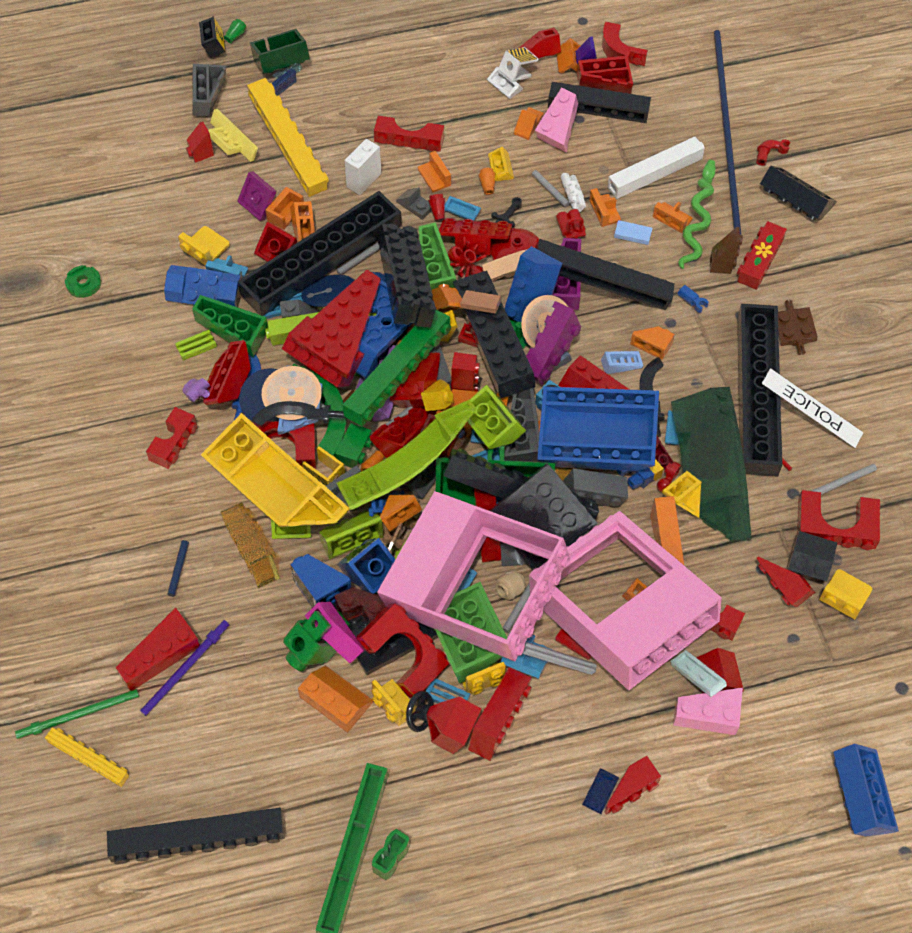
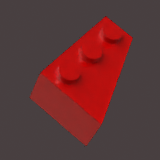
M628 55L578 60L576 72L579 86L631 94L633 80Z
M454 352L451 367V391L455 389L478 392L480 363L477 361V355Z

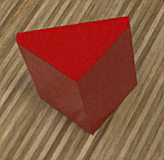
M267 221L254 254L268 262L295 245L297 238Z
M716 648L696 657L726 681L727 686L720 691L743 688L734 652Z

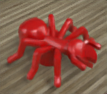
M463 237L461 247L453 246L448 251L449 260L453 262L450 263V266L452 268L461 267L457 273V276L461 278L464 275L463 270L465 268V277L469 276V272L471 275L483 272V267L475 266L473 263L487 257L484 254L476 258L474 251L477 249L478 244H475L471 250L467 249L463 252L466 246V237Z

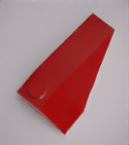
M425 407L412 408L408 410L407 415L394 418V422L391 424L381 425L370 436V440L388 458L407 445L436 419L434 415H436L437 410L426 411Z

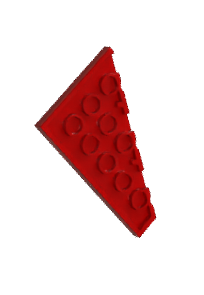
M369 270L364 271L292 336L293 342L348 379L361 345L363 333L366 330V324L372 312L374 300L377 297V291L381 285V278Z

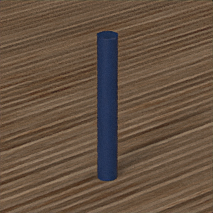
M186 540L181 541L167 595L174 597L176 594L189 542Z

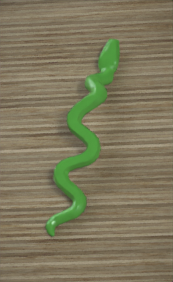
M711 159L708 160L703 169V178L697 182L698 186L703 190L699 191L691 199L692 209L702 218V222L690 224L683 230V238L694 249V252L679 259L678 265L682 269H684V263L697 260L703 253L702 246L692 236V233L707 229L712 221L710 213L700 205L703 199L714 193V188L711 184L715 176L716 167L715 161Z

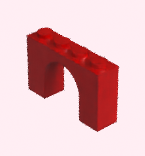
M266 421L263 425L253 423L270 439L285 438L290 440L295 445L296 462L302 466V463L305 461L316 469L315 423L281 435L278 434L279 421Z
M802 490L798 498L797 534L798 531L837 542V545H842L846 548L876 549L880 542V499L860 497L856 505V525L848 529H838L829 525L821 514V492Z
M392 603L388 604L355 639L368 653H375L391 636L397 633L405 635L412 641L415 648L414 663L396 682L402 691L411 698L418 691H424L449 662L446 660V654L432 644L433 640L427 634H423L420 631L419 624L405 614L406 610L402 606Z

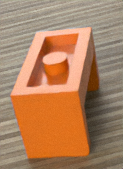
M285 187L267 207V221L284 230L292 221L291 205L294 202H304L303 195Z

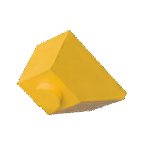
M442 379L437 380L421 393L426 411L446 409L454 402L449 384Z

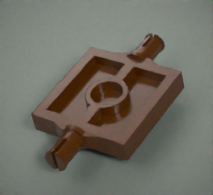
M786 300L787 310L778 312L780 346H796L798 355H801V352L803 355L806 353L804 344L817 341L818 338L810 307L794 309L793 301Z

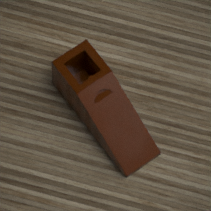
M739 227L732 230L712 248L710 273L731 274L733 267H736V256H739L743 240Z

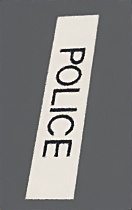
M770 368L762 382L763 385L856 448L863 434L862 431Z

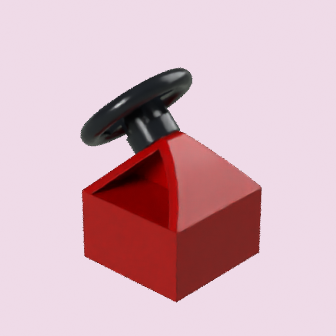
M418 691L411 697L407 705L406 721L408 727L414 732H422L429 727L431 742L454 754L465 745L482 708L460 696L434 705L433 698L428 692ZM418 700V706L416 707L415 712L412 713L413 707L416 701ZM417 718L424 721L420 726H416L413 723Z

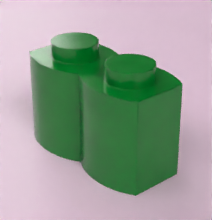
M395 829L387 836L384 847L375 854L372 860L373 873L385 881L395 873L398 862L406 856L409 850L410 843L407 835Z

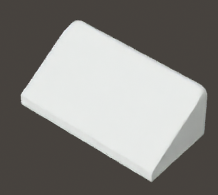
M496 67L487 78L491 84L509 99L523 90L516 81L510 80L498 69L499 67Z

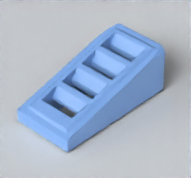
M639 351L605 352L601 358L604 372L607 374L643 368Z

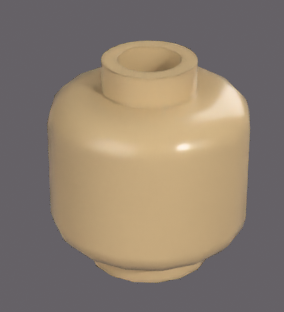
M508 571L496 580V592L501 598L512 600L525 590V579L516 571Z

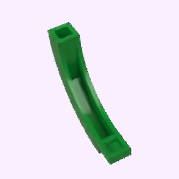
M310 370L323 386L321 400L324 405H331L330 410L343 411V399L336 386L313 370ZM329 418L326 433L317 448L320 446L335 458V453L347 431V421L345 418Z

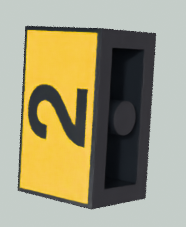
M214 16L199 22L201 45L210 58L224 53L223 30Z

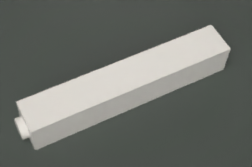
M692 137L610 175L607 188L618 199L703 159L705 147L696 137Z

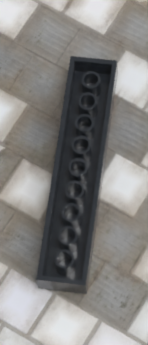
M380 191L374 193L238 281L240 295L259 315L264 316L279 306L281 301H286L377 242L382 224H395L400 227L402 225L401 211Z
M741 303L738 313L740 474L779 476L782 468L781 398L762 384L770 368L780 375L778 306Z

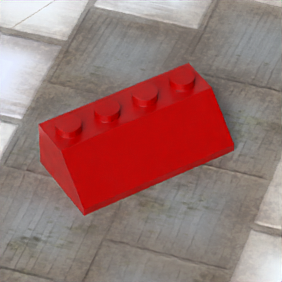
M306 316L289 332L282 350L336 387L349 386L365 354L360 350L358 351L350 377L346 379L293 342L292 336L312 319Z
M581 355L568 367L558 385L569 388L630 390Z

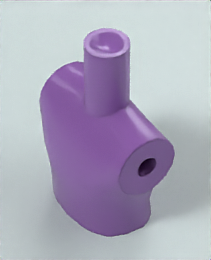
M193 378L184 385L183 393L192 402H195L201 396L208 398L210 392L207 389L210 384L203 378L200 380Z

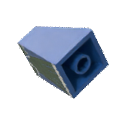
M379 538L365 540L338 562L337 565L354 584L373 595L379 590L395 562V558Z
M309 554L297 557L290 564L293 581L312 608L318 602H331L334 604L352 594L351 580L348 576Z

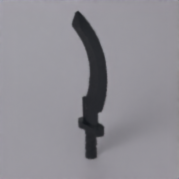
M659 357L653 359L644 368L640 377V390H653L654 376L664 366ZM660 401L658 405L657 421L658 437L661 436L659 421L665 419L664 413H661Z
M284 401L263 408L252 418V422L263 425L270 418L280 414L306 416L308 420H323V423H328V418H347L344 417L343 411L330 410L331 405H326L325 409H316L311 404Z

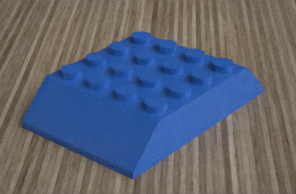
M543 387L537 460L543 463H555V466L560 468L637 471L655 466L659 391Z

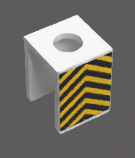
M525 47L507 50L498 69L512 81L531 78L532 75L521 65L537 62L538 58ZM508 61H511L512 65H507Z

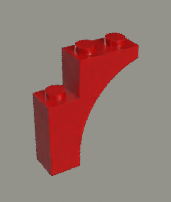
M473 488L475 506L489 511L496 505L494 495ZM486 537L480 548L482 562L501 560L500 541Z

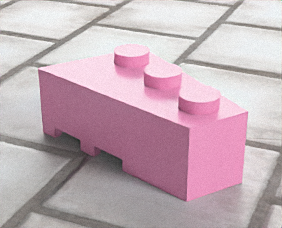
M561 87L535 129L539 139L566 153L578 107L576 94Z
M743 688L719 691L712 697L706 693L678 697L675 705L673 725L736 735L740 725Z

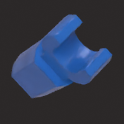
M686 285L678 291V296L691 306H695V310L699 313L703 310V307L700 305H704L706 308L709 305L707 299L700 298L697 293Z

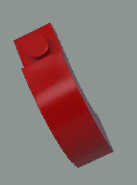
M605 21L602 48L606 56L628 55L629 63L645 66L648 50L624 44L619 38L621 24Z

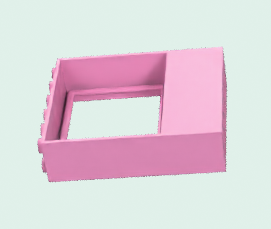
M434 491L377 593L385 607L388 604L396 603L406 610L405 614L416 622L516 661L518 655L521 656L524 651L527 638L532 636L536 621L542 617L543 607L546 602L550 601L554 586L559 584L563 569L568 567L570 556L562 537ZM486 537L549 559L507 639L445 615Z
M618 511L614 515H610L600 525L593 527L589 533L579 537L572 545L567 546L570 562L568 567L563 569L561 579L617 539L622 540L659 572L662 577L598 624L591 620L555 586L552 590V597L548 603L546 602L543 611L626 689L630 690L719 622L722 597L622 512ZM548 560L529 574L530 594Z

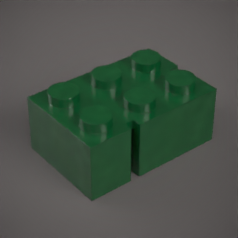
M297 29L267 37L270 51H267L264 38L250 42L254 62L263 74L272 73L280 68L285 69L296 63L301 64L310 59L306 40Z

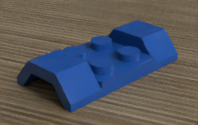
M170 265L166 274L165 300L195 305L199 296L202 295L237 307L238 281L242 278V275Z

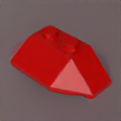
M244 340L230 342L227 346L228 349L216 361L207 380L210 384L207 389L210 395L208 398L203 397L204 404H218L238 399L241 387L251 369L247 346Z

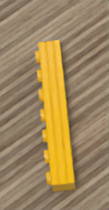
M51 728L45 736L49 744L118 786L122 787L129 778L124 767L119 768L114 761H107L104 755H98L94 749L84 747V743L81 741L76 742L69 734L66 736L61 729Z

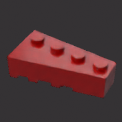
M175 607L116 666L117 672L129 691L135 690L194 652L200 646L198 638Z
M511 667L508 668L473 728L469 751L491 761L499 744L503 742L507 729L511 728L515 714L520 712L524 703L522 701L523 698H528L532 687L529 686L532 677Z

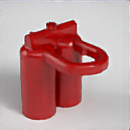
M578 209L570 210L568 213L565 211L559 212L556 215L564 238L578 239V237L586 236L584 220Z

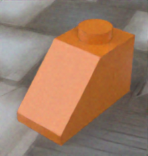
M441 284L438 288L432 289V300L435 303L436 310L448 312L461 308L462 298L456 288H449V285Z
M659 326L638 330L632 333L630 344L663 360L673 344L675 334Z

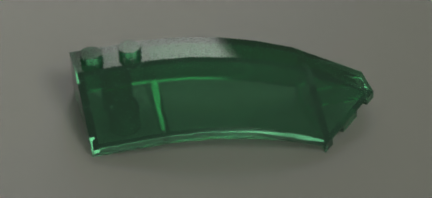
M730 387L709 388L671 401L683 473L686 471L690 472L702 482L699 518L715 531L719 530L725 534V537L730 541L751 540L746 472Z

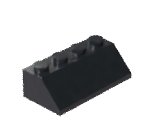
M770 165L760 182L764 186L763 190L770 194L776 193L778 199L785 203L789 201L793 204L792 207L800 212L804 210L807 212L806 216L813 220H816V218L823 219L837 202L779 166Z

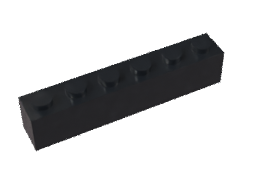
M558 82L551 83L548 108L562 87L576 94L578 100L577 113L647 124L651 97Z

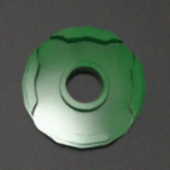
M86 265L74 267L67 273L65 279L67 291L77 298L92 296L99 290L102 282L99 272L94 267L90 268L86 267ZM87 279L85 283H79L80 280Z

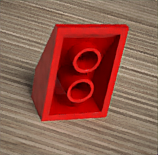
M429 353L428 357L419 363L417 369L409 374L407 380L400 384L394 395L390 396V401L400 408L425 407L421 393L437 381L440 353Z

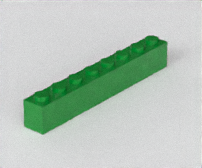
M436 310L431 328L415 325L342 405L344 417L362 427L367 421H370L374 413L384 406L385 401L394 395L400 384L407 380L409 374L417 369L419 363L426 359L430 351L437 347L440 340L450 332V316Z
M370 763L366 764L315 929L316 933L342 932L388 779V768Z

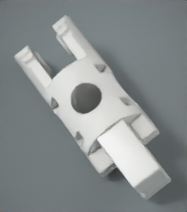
M563 173L561 180L568 200L573 209H578L581 212L586 205L579 182L575 175L569 176L568 173Z

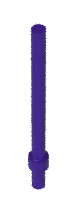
M223 620L214 631L211 630L206 635L204 642L140 710L144 716L158 704L212 644H216L220 639L219 636L229 626L227 621Z

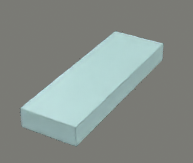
M687 650L670 661L673 668L710 697L727 686L723 678Z

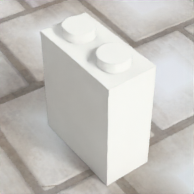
M365 139L344 160L347 188L361 195L381 175L380 146Z

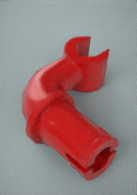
M787 139L781 141L766 140L757 147L758 156L756 163L760 166H765L771 149H778L779 153L787 154L791 142Z

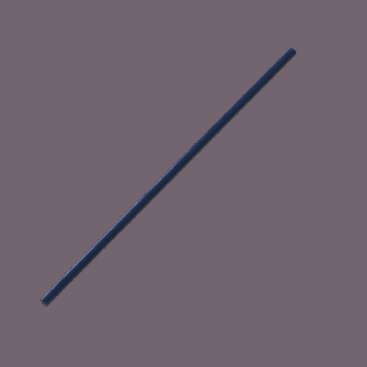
M715 30L714 40L734 229L739 227L741 234L720 30Z

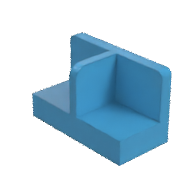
M228 255L226 261L216 258L214 262L208 260L205 265L206 270L242 275V278L248 272V267L233 263L232 256Z

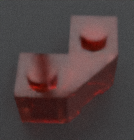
M350 588L334 595L336 607L347 621L363 614L367 624H369L385 608L379 595L360 589Z

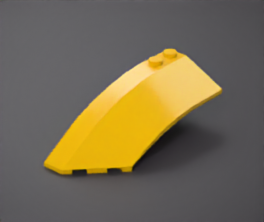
M242 413L201 454L205 460L280 527L336 524L350 510L325 485L292 459Z

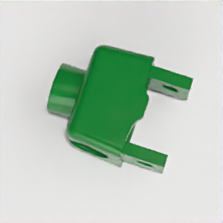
M337 610V612L340 614V616L342 617V619L345 621V623H346L347 626L349 627L351 624H350V623L342 616V614ZM315 611L308 620H298L283 639L284 645L290 650L285 658L298 671H305L309 665L327 663L337 652L325 640L324 643H318L331 627V624L319 611ZM315 620L318 621L317 627L314 625Z

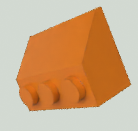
M326 665L310 673L298 687L299 697L347 733L374 702L370 697Z

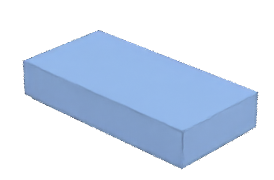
M618 220L614 238L648 245L652 227Z

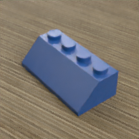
M532 246L522 253L504 308L508 317L517 322H522L523 313L531 301L543 295H553L563 263Z
M852 744L834 751V764L839 772V783L844 792L845 806L849 811L850 826L854 834L867 837L899 832L877 750Z

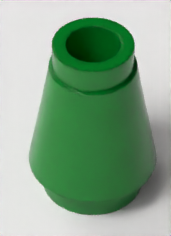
M240 19L233 20L224 39L228 43L235 41L245 33L247 28L245 23Z

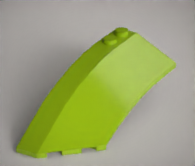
M470 399L434 415L436 419L390 457L364 471L337 482L344 502L350 510L389 493L430 465L452 442L475 412L476 407Z

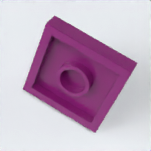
M254 171L248 172L237 202L259 221H263L266 219V209L272 203L277 191Z

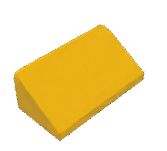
M502 146L488 153L490 166L496 173L495 181L513 179L514 175L510 157L506 149Z

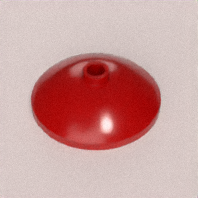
M512 228L509 239H493L491 243V257L493 260L529 249L531 246L535 247L539 238L526 229Z

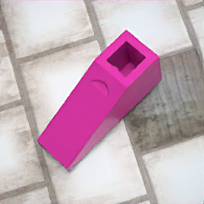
M318 602L305 614L308 620L315 611H319L331 624V627L322 638L347 662L352 663L365 651L331 602ZM317 620L314 622L315 627L318 626Z

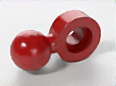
M674 461L672 464L669 463L664 471L666 477L657 482L659 492L662 493L675 480L682 467L681 464Z

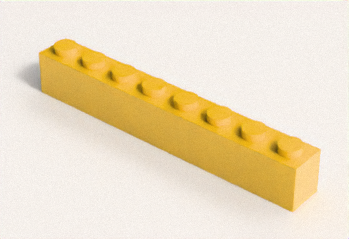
M263 78L248 84V96L308 197L327 190V182H329L327 174L321 171L319 161L314 159L310 146H306L303 134H299L297 131L298 128L295 121H291L289 111L282 106V100L279 95L276 96L272 83Z

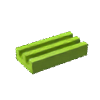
M210 330L175 343L183 361L217 347Z

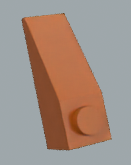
M311 201L294 202L290 207L292 226L297 243L315 232Z

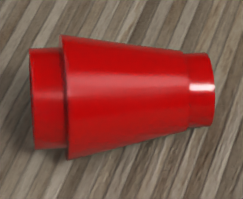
M443 194L430 195L428 202L434 220L445 219V198H443Z

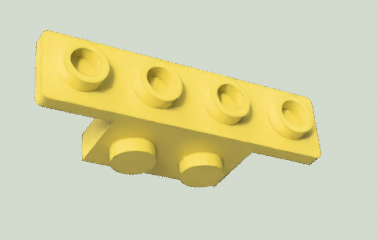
M214 109L210 123L215 128L208 130L213 142L227 155L241 152L250 162L254 161L258 147L218 109Z

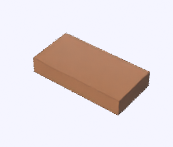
M466 290L460 305L461 308L496 314L501 303V296Z

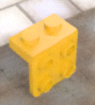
M203 226L192 237L184 232L178 236L180 248L204 265H206L208 260L214 261L230 246L227 239L207 226Z
M838 569L825 587L819 600L855 620L872 592V587L845 571Z

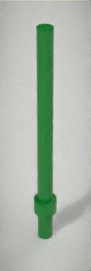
M135 689L43 722H33L31 726L15 731L16 738L19 739L31 734L37 735L43 733L42 730L139 697L138 691Z

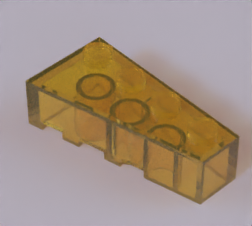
M241 502L221 511L224 524L236 544L242 559L245 560L250 574H253L258 589L280 579L274 562L276 554L272 547L268 548L267 545L269 543L265 534H260L261 529L258 522H253L251 510L249 508L246 509Z

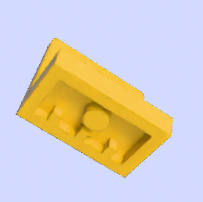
M496 661L488 668L467 676L466 681L461 683L464 690L470 693V695H477L483 692L485 688L490 686L497 687L505 675L506 665L504 662L498 663Z
M393 679L382 687L376 680H373L372 700L379 708L382 706L386 711V717L391 723L395 722L398 726L402 725L406 721V709L410 699ZM414 705V707H413L412 713L415 712V709H416V706H415V705Z

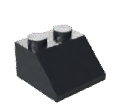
M798 531L787 569L827 582L834 561L837 542Z

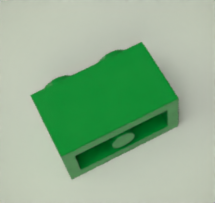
M350 423L335 453L336 459L341 461L344 466L353 468L357 465L359 467L366 460L367 449H371L373 442L370 440L372 430Z

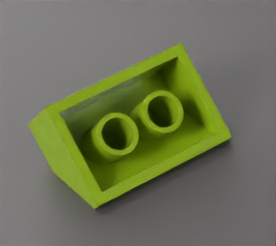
M488 385L484 386L470 399L476 410L467 422L489 449L511 444L526 431L509 408Z
M364 511L354 518L344 519L337 525L327 526L319 532L320 541L329 560L356 549L367 539L383 538L380 516L377 513L374 516H370L369 511Z

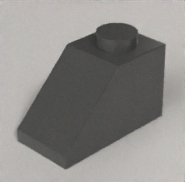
M298 299L280 302L282 318L318 312V308Z

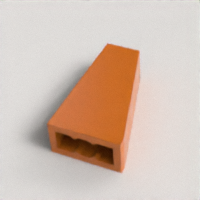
M674 496L654 498L650 518L655 541L684 565Z

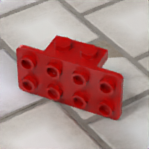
M447 218L442 221L439 233L441 236H455V246L459 247L463 244V237H466V246L463 252L467 249L471 250L475 244H478L477 249L474 251L475 254L490 255L491 239H509L512 224L506 221L494 223L489 220L477 222L472 219L460 221L454 218Z

